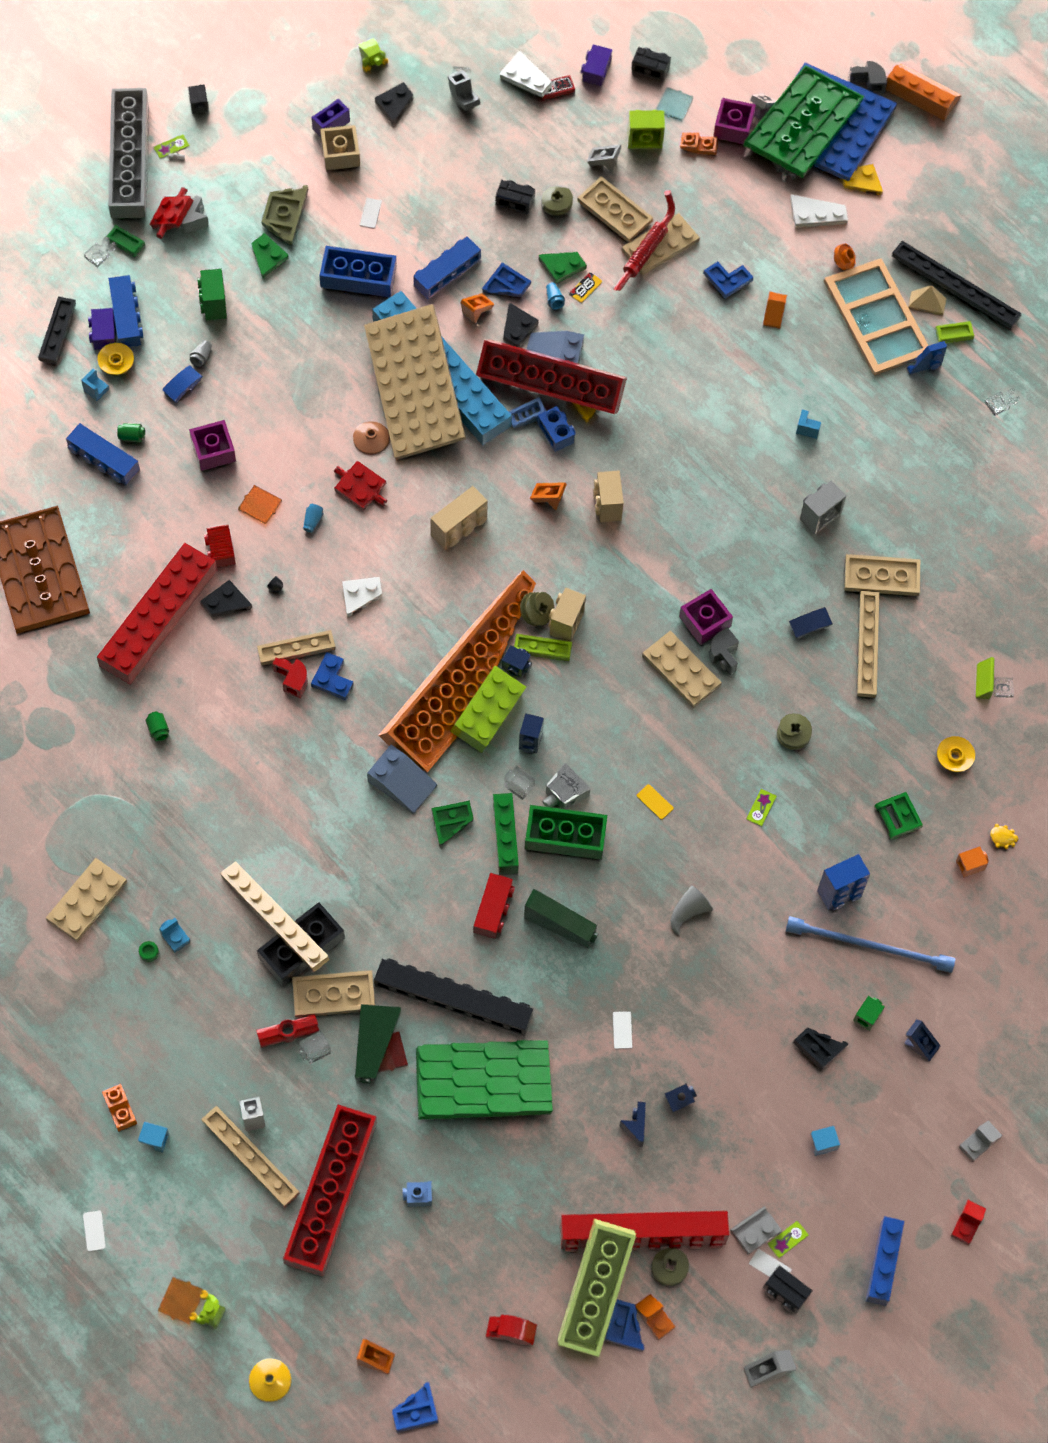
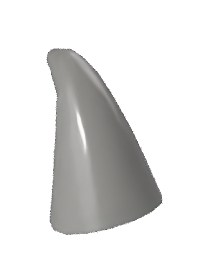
M694 886L687 890L673 910L670 922L672 930L677 935L680 934V927L683 922L695 915L713 911V907L708 899Z

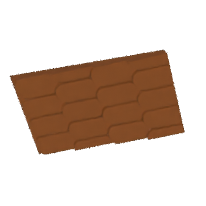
M58 505L0 521V579L16 634L89 614V607Z

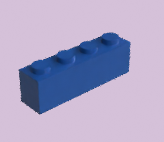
M468 236L458 240L453 247L443 251L441 256L431 260L425 268L418 270L414 274L413 286L429 299L480 261L481 249Z
M130 275L108 278L118 342L128 347L141 346L140 338H144L142 327H138V323H141L140 312H136L135 309L139 307L137 297L133 296V293L136 292L135 281L131 282Z
M81 423L66 438L67 448L70 452L79 454L89 464L93 463L102 473H108L118 483L122 482L127 485L140 470L138 460Z
M884 1216L881 1221L866 1302L887 1306L890 1301L904 1227L903 1220Z

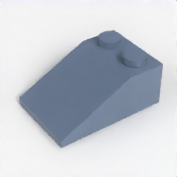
M571 331L531 333L526 350L579 364L584 345V334Z
M393 745L387 748L367 772L370 784L413 814L437 787L435 781L406 754Z

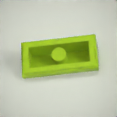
M990 657L977 664L976 698L990 699L994 689V657Z

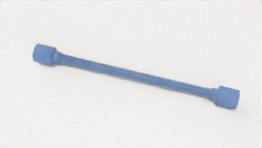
M791 916L788 919L786 932L801 935V933L822 935V937L834 938V940L854 943V945L874 948V950H881L882 952L886 951V953L901 955V957L906 956V958L926 961V963L937 966V970L953 972L956 959L954 957L942 954L939 957H931L926 954L914 953V951L909 952L906 949L894 948V946L874 943V941L862 940V938L842 935V933H835L834 931L830 932L827 929L815 928V926L810 927L809 924L804 923L805 920Z

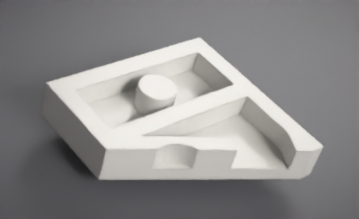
M380 577L342 581L347 617L352 616L356 610L363 609L370 602L382 597Z

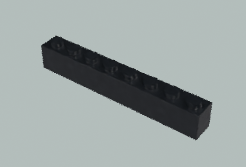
M382 959L374 978L375 987L522 1036H526L533 1016V1008H530L531 1006L527 1003L520 1002L518 1004L512 1002L508 997H497L490 991H479L469 984L463 983L461 985L455 983L451 978H440L430 971H419L412 965L403 966L394 959Z

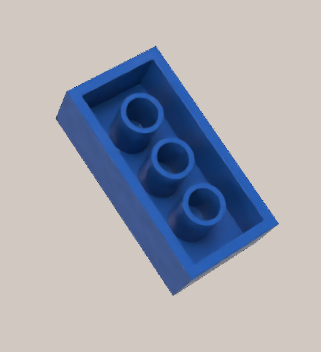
M325 246L319 275L320 287L391 297L397 269V257L390 254Z

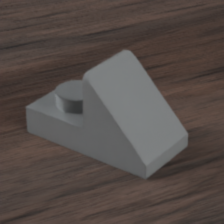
M763 93L753 94L750 102L756 104L754 116L762 120L776 100Z
M619 144L592 148L587 163L590 166L604 164L609 172L612 173L622 146Z
M195 195L194 201L181 223L182 233L187 234L209 225L208 217L203 214L204 205L202 197Z
M255 1097L239 1101L245 1130L251 1131L264 1128L265 1120L260 1098Z
M987 1121L960 1144L959 1148L974 1162L999 1140L1002 1135Z

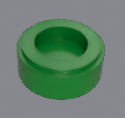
M146 941L140 945L138 952L143 961L153 962L158 958L159 949L154 942Z

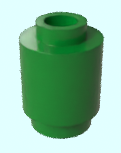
M123 423L118 425L117 437L125 442H141L145 438V428H142V424Z
M157 711L150 713L145 721L151 737L155 741L167 739L169 737V728L164 714Z

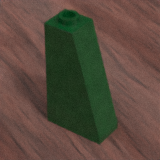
M532 890L524 908L525 920L586 948L589 947L590 943H595L599 934L596 932L597 924L538 890Z
M361 1004L355 1079H359V1083L370 1084L371 1080H376L400 1018L401 1007Z

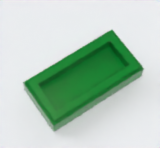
M117 225L105 237L107 242L133 257H136L145 246V241Z

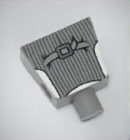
M565 763L547 783L545 792L548 797L542 802L545 807L553 808L555 805H558L561 809L567 810L589 797L591 788Z

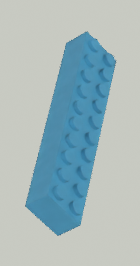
M399 291L372 309L373 322L417 308L402 291ZM442 337L462 423L483 446L512 426V415Z

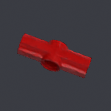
M314 1014L296 1020H284L280 1024L256 1030L260 1047L263 1048L281 1042L291 1043L296 1038L318 1033L319 1027ZM291 1028L293 1032L291 1034H284L283 1030Z

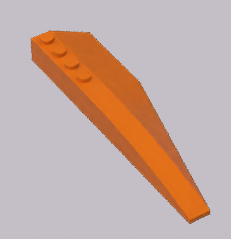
M524 570L517 575L466 631L378 735L389 746L393 745L406 754L426 773L429 772L457 738L450 730L494 666H498L508 645L507 642L515 630L514 627L521 617V600L524 595L533 592L536 582Z

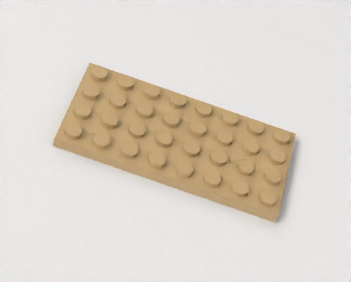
M430 304L365 324V332L395 459H402L465 440L466 436L435 306Z

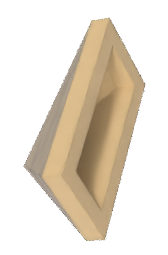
M931 285L911 291L908 308L943 315L946 298Z

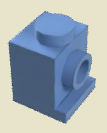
M432 1181L407 1183V1188H403V1201H407V1207L432 1206ZM421 1191V1194L417 1196L413 1192Z

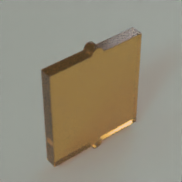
M254 485L250 492L244 496L245 499L238 507V510L266 524L271 516L276 514L275 510L282 502V499Z
M172 1277L158 1312L170 1316L172 1320L178 1319L190 1324L189 1317L192 1312L196 1311L201 1300L200 1294H202L201 1292L204 1289L192 1285L190 1281L185 1282Z

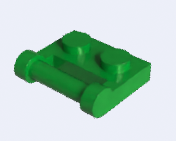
M907 792L880 801L874 805L889 831L888 835L891 840H895L923 826ZM891 806L901 828L896 829L886 809L887 807Z

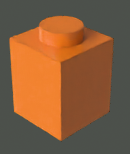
M980 846L959 853L956 859L963 878L984 871L989 862L986 852H983Z

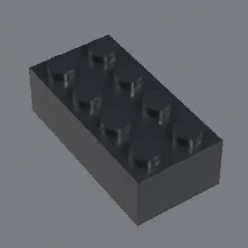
M320 902L295 920L302 930L325 953L345 939L343 928ZM278 934L257 950L258 959L282 987L288 984L292 977H297L309 967Z

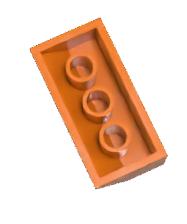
M903 64L895 65L887 76L886 90L943 121L961 98V95Z

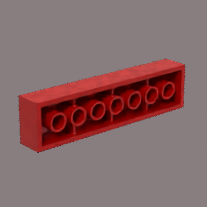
M490 339L484 340L476 372L478 377L611 414L619 412L627 377Z
M184 542L97 655L99 667L131 685L217 572L216 560Z
M337 1104L283 1257L284 1265L324 1277L377 1124L376 1116Z
M728 1211L561 1215L560 1221L561 1249H565L566 1252H576L578 1249L586 1248L594 1219L635 1231L636 1238L632 1251L639 1250L640 1247H648L649 1250H659L661 1247L681 1249V1246H690V1249H700L702 1246L722 1248L723 1245H726L729 1237Z

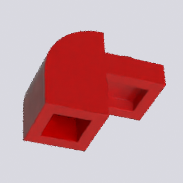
M276 657L272 663L273 671L286 677L283 682V691L301 699L308 684L305 665L297 658L294 664H292L287 659Z
M501 1314V1317L490 1316L486 1337L489 1339L508 1340L517 1345H533L537 1324L511 1315Z

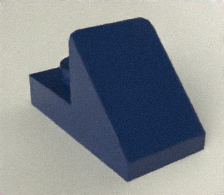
M916 1019L905 1034L908 1037L905 1045L927 1061H930L941 1047L921 1020Z
M639 1101L637 1108H633L632 1120L636 1121L621 1120L619 1126L638 1147H643L646 1102Z

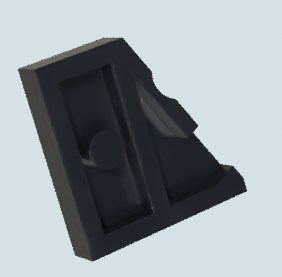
M230 580L200 601V605L211 617L221 616L225 613H235V610L244 608L247 610L252 608V604Z
M808 1027L793 1041V1044L821 1071L849 1045L845 1041L841 1043L833 1040L831 1036L820 1034Z

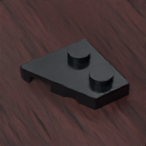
M402 82L376 96L375 102L390 122L395 124L397 117L400 113L404 112L406 105L413 99V93Z
M509 303L503 340L513 346L520 347L538 325L539 320Z

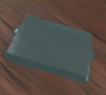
M667 87L656 110H664V115L667 118L671 117L682 121L693 100V96L682 93L681 90L677 91Z

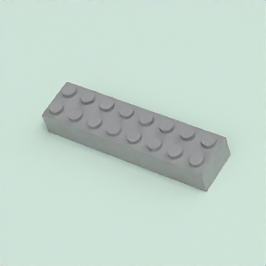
M111 88L108 201L111 218H146L147 88Z

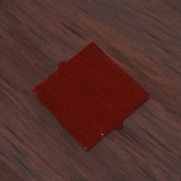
M400 1032L393 1033L379 1072L394 1071L395 1068L408 1065Z

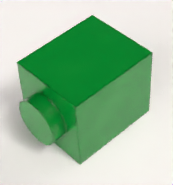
M868 996L856 1013L853 1021L871 1031L883 1013L885 1006L882 1005L883 1003L879 999Z

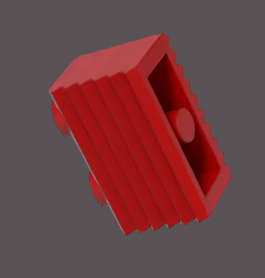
M229 524L206 528L207 534L204 535L205 545L210 546V551H207V555L216 560L217 567L235 565Z

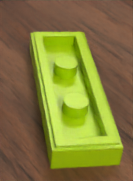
M516 634L514 647L526 650L531 656L569 661L572 642Z

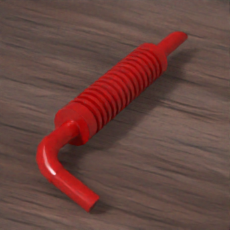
M670 190L664 192L668 206L664 219L661 222H655L623 267L625 273L613 290L621 291L630 277L635 278L668 233L667 225L675 213V202Z

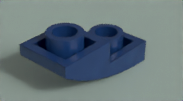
M826 607L789 621L797 639L833 625Z

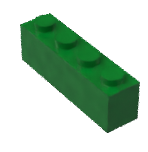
M513 793L493 794L499 875L518 874L519 862Z

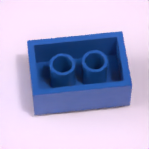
M857 854L824 870L817 892L828 911L833 908L835 910L840 909L846 902L850 900L854 902L862 897L870 872L860 855Z

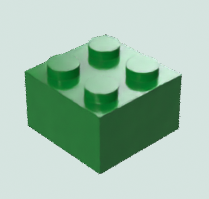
M222 268L200 270L201 278H197L201 314H205L206 320L227 319Z

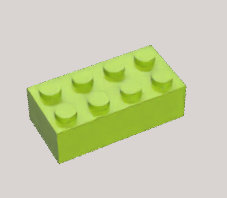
M494 666L450 732L482 753L526 689V686L497 666Z

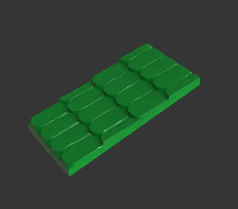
M805 65L746 138L743 146L803 178L815 164L818 157L829 146L833 138L847 123V120L857 110L864 96Z
M548 1040L424 1044L416 1048L418 1120L551 1114L553 1105Z

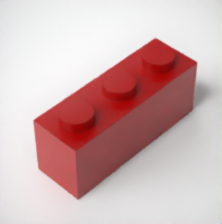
M490 873L473 925V933L496 939L498 933H502L504 922L501 921L503 915L507 916L510 904H507L509 897L513 898L515 891L513 879Z

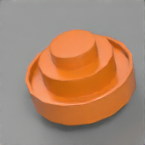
M846 243L838 245L834 250V262L842 270L851 269L856 263L855 253L852 247Z

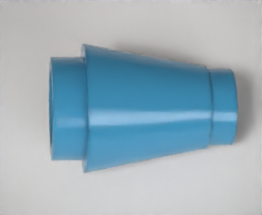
M555 283L547 284L548 305L555 310L562 308L565 304V297Z
M309 504V507H306L303 530L313 533L324 515L321 506Z

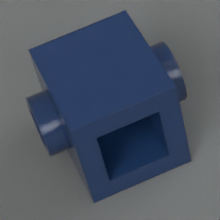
M510 645L502 659V669L512 676L522 678L524 673H528L531 669V655L522 648L518 649Z
M687 1083L665 1093L673 1112L694 1103V1098L697 1097L693 1086L688 1087ZM684 1093L685 1100L680 1101L678 1095Z

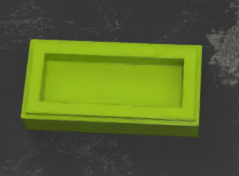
M971 321L937 325L935 327L938 343L942 341L952 343L974 340L975 337Z

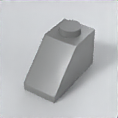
M790 1350L775 1351L744 1366L751 1387L783 1377L797 1370Z

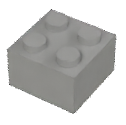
M832 481L822 484L817 489V492L813 495L809 494L803 500L800 520L814 534L842 513L846 495Z

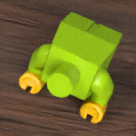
M374 38L358 44L362 58V68L365 72L367 70L370 71V66L374 64L379 66L389 62L385 51L380 50L379 44Z
M202 1290L200 1298L206 1300L202 1308L203 1310L199 1316L192 1312L189 1319L191 1322L201 1325L207 1324L217 1329L226 1309L224 1306L219 1305V1301L214 1295L209 1294L206 1290Z

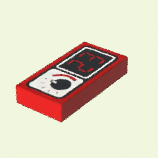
M567 75L552 79V87L543 96L542 101L575 92L571 76Z

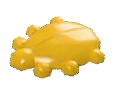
M995 824L990 834L997 848L1001 846L1008 849L1009 845L1014 847V842H1017L1019 839L1017 835H1014L1015 831L1013 829L1008 830L1007 825L999 827V824Z

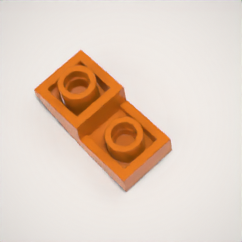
M682 132L680 149L697 154H717L718 137H700L699 132Z
M121 1084L102 1092L118 1132L137 1124Z

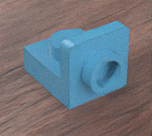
M176 918L165 921L161 928H159L162 938L174 953L191 942Z

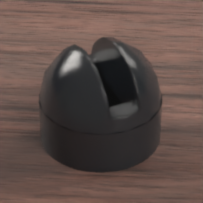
M275 576L269 582L267 588L274 593L280 592L283 588V582Z

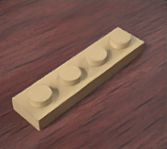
M328 630L258 645L257 650L261 666L272 664L276 657L290 660L336 650L332 631Z

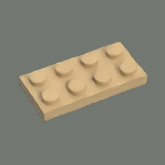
M602 176L577 197L578 203L627 242H631L653 222V217Z
M679 213L674 215L667 225L668 233L641 269L640 273L642 275L700 241V237ZM648 232L622 246V252L628 259L633 255Z
M846 554L844 591H867L882 594L919 596L920 559Z
M671 630L642 653V656L693 708L722 684Z
M95 858L47 915L46 920L78 942L125 886L127 879Z
M372 970L292 977L295 1018L314 1014L315 1016L355 1013L360 1012L361 1004L375 1005Z

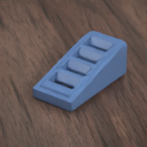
M539 397L508 412L512 415V426L515 429L537 422L538 415L545 412L546 409ZM528 410H532L533 415L530 416ZM522 412H525L526 418L524 419L521 414ZM516 414L518 415V417H519V419H520V421H518V422L516 421V419H515V417H514V415H516Z

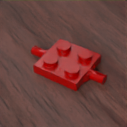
M181 187L178 195L164 197L161 200L149 224L153 229H159L156 234L157 238L163 239L166 231L172 228H179L194 201L190 196H185L188 192L185 187Z
M356 461L347 471L336 466L334 473L341 476V480L334 487L336 492L363 511L374 501L385 506L388 500L380 495L382 488L387 484L385 479L359 461Z

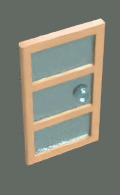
M881 258L824 278V283L873 375L916 361L915 358L928 346L926 339Z

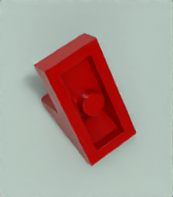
M967 1200L951 1237L970 1245L983 1220L986 1208Z

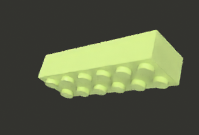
M594 1219L557 1339L558 1345L599 1357L636 1238L635 1231Z

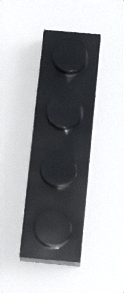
M58 296L38 355L39 361L57 364L76 307V300Z

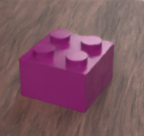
M722 97L713 137L744 144L746 138L750 135L756 104Z
M225 420L189 429L191 443L201 471L236 462L234 446Z
M712 589L680 607L679 618L700 645L732 625L733 616Z

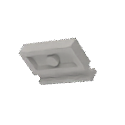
M765 1206L731 1228V1232L748 1255L782 1232Z

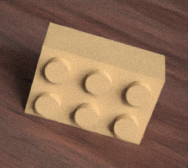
M474 486L470 487L430 518L431 536L444 550L454 547L459 539L463 536H468L476 526H481L487 520L488 500Z

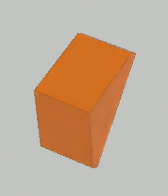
M363 1339L357 1356V1365L389 1374L395 1353L367 1339Z

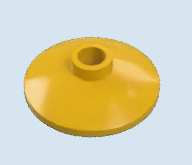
M111 343L100 350L97 361L103 372L110 375H121L132 367L134 355L127 345Z
M951 736L945 738L939 744L937 758L945 769L952 772H963L974 763L975 750L972 744L965 738ZM952 755H957L958 759H954Z
M266 1359L257 1363L251 1370L249 1386L252 1393L258 1399L265 1402H274L284 1397L289 1391L291 1374L287 1366L281 1361ZM271 1375L274 1379L272 1382H267L266 1377Z

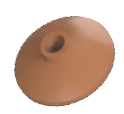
M374 421L360 424L353 434L354 445L365 454L382 452L390 441L387 428L381 423Z

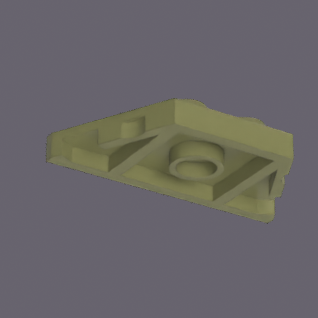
M303 185V188L296 190L288 188L283 191L270 192L261 221L262 226L289 245H293L309 190L308 185Z

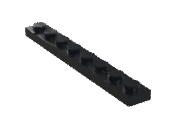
M901 241L892 252V257L1009 329H1012L1020 319L1022 313L906 242Z

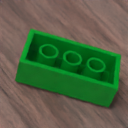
M530 805L524 849L602 860L608 815Z

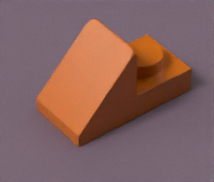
M769 292L763 321L764 326L780 329L787 295Z
M482 293L464 298L460 302L462 313L474 323H477L482 312L492 310L494 303Z
M565 482L536 483L530 499L534 503L548 502L554 510H557L567 484Z
M651 1294L635 1304L636 1311L658 1341L675 1329V1325L663 1310L664 1306Z

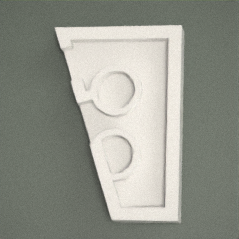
M520 51L500 73V79L542 98L552 87V81Z
M792 194L790 196L795 228L848 223L846 205Z

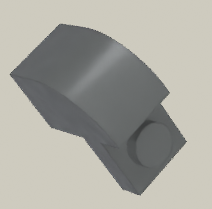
M866 61L865 67H850L849 82L866 83L867 90L875 94L885 93L887 85L886 73L880 64Z
M463 70L447 76L452 97L458 107H462L466 111L481 105L479 97L472 90L471 79Z
M728 627L716 634L712 639L709 657L712 664L719 661L721 668L731 675L736 672L738 665L731 653L737 650L739 641Z

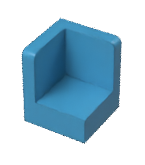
M94 368L81 379L83 391L96 401L109 390V385L98 378L97 371Z
M802 409L796 434L817 439L821 422L808 419L809 411Z
M144 1122L138 1141L154 1146L155 1151L163 1153L169 1136L168 1128Z
M834 1126L811 1132L815 1146V1156L839 1149L840 1142Z

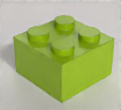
M629 110L627 127L628 149L663 148L665 132L664 110Z

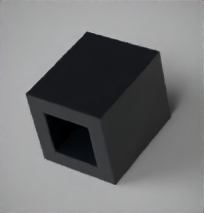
M205 84L188 86L192 114L209 112Z

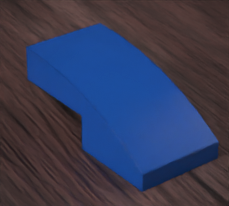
M189 365L170 380L162 390L177 403L188 389L192 391L203 376Z

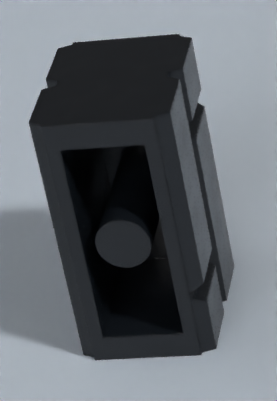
M638 47L632 60L631 71L664 81L670 68L671 57L663 52H654L647 47Z
M501 180L495 196V205L529 214L535 199V189L527 184H516L512 180Z
M778 1265L763 1286V1289L766 1290L765 1294L773 1300L777 1298L782 1302V1307L790 1313L794 1311L796 1314L813 1291L780 1265Z

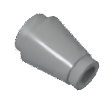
M206 340L202 341L190 353V362L196 367L205 365L212 344Z

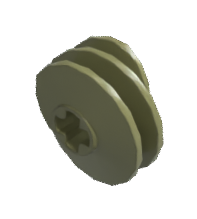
M559 186L546 189L542 194L541 205L543 210L548 214L556 216L567 213L573 205L572 191L569 188Z
M530 592L524 595L520 604V612L523 619L532 626L547 624L550 621L549 615L552 608L555 609L553 599L546 592Z
M796 713L784 716L780 720L777 729L779 743L790 750H799L805 747L812 735L810 721L803 715Z
M673 1248L660 1250L654 1256L651 1264V1271L655 1280L665 1286H675L681 1283L689 1271L687 1255L681 1250ZM667 1263H669L670 1266L674 1265L672 1271L670 1268L666 1269Z

